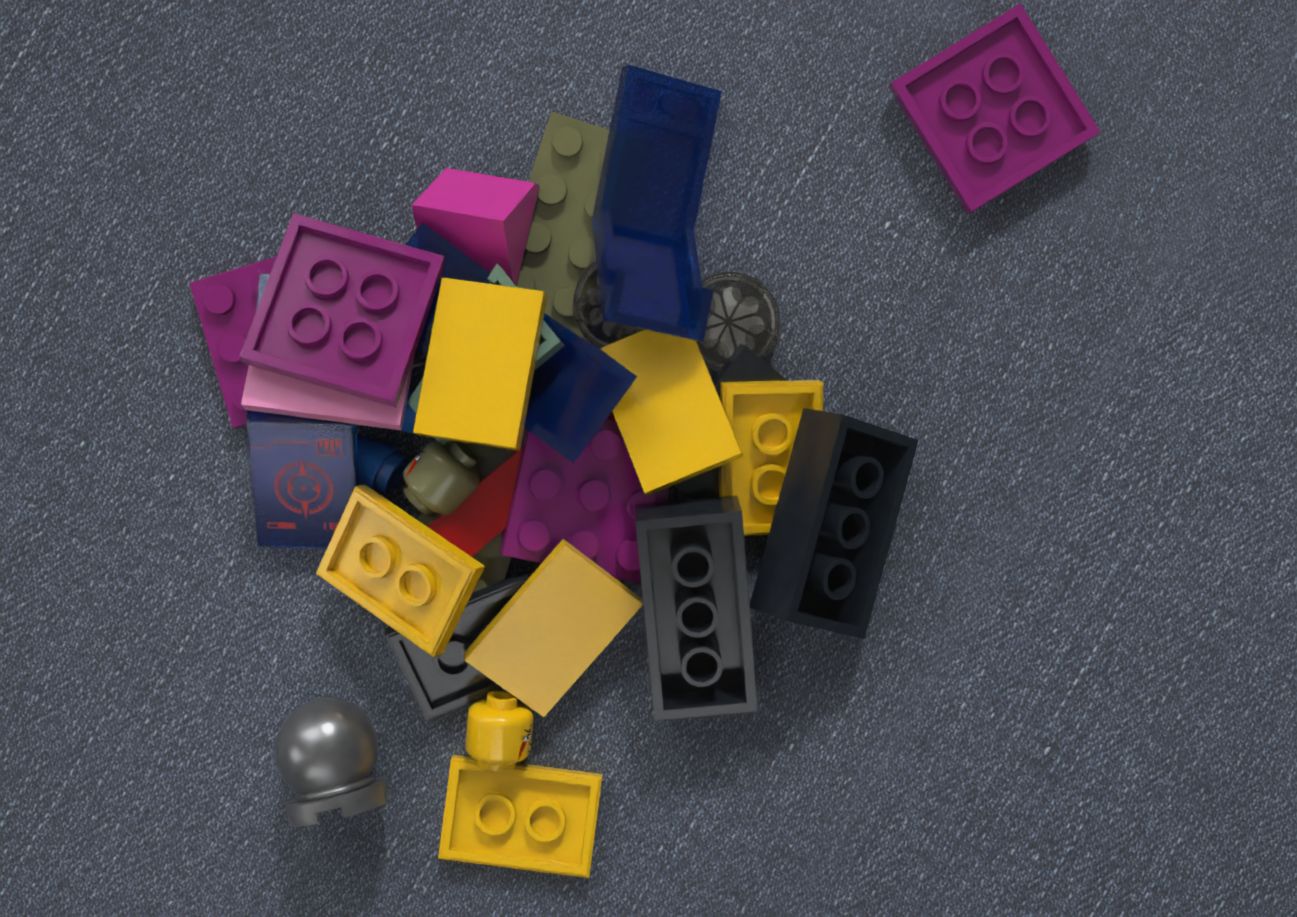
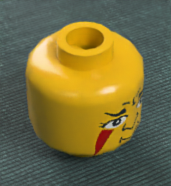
M491 691L487 694L486 699L476 701L468 709L465 739L466 752L476 759L479 767L487 770L507 771L514 769L517 766V762L523 761L531 751L534 720L532 710L524 703L517 701L518 699L508 691Z

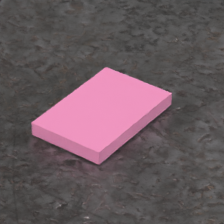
M414 358L396 408L250 365L248 367L241 405L245 410L402 430Z

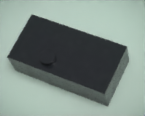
M803 408L749 604L750 608L786 621L865 639L919 440L843 414Z
M738 496L635 505L654 721L757 712L743 517Z

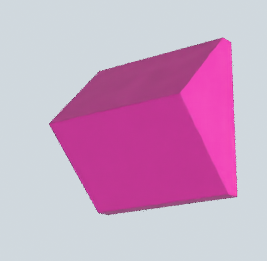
M445 168L412 204L420 249L444 256L446 262L444 271L485 279L488 278L498 263L514 284L517 285L540 185L527 181Z

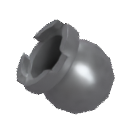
M334 697L314 698L287 715L275 737V762L283 781L298 792L295 799L285 803L289 826L300 827L318 824L316 814L337 808L342 809L343 818L382 806L386 804V800L390 799L386 778H374L373 775H370L378 758L376 733L368 715L348 701Z

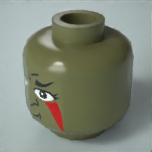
M432 440L405 468L403 478L407 486L403 489L404 494L416 508L430 517H434L437 513L449 515L478 489L480 476L474 465L479 460L474 452L462 442L454 441L452 444L446 443L442 445L437 440Z

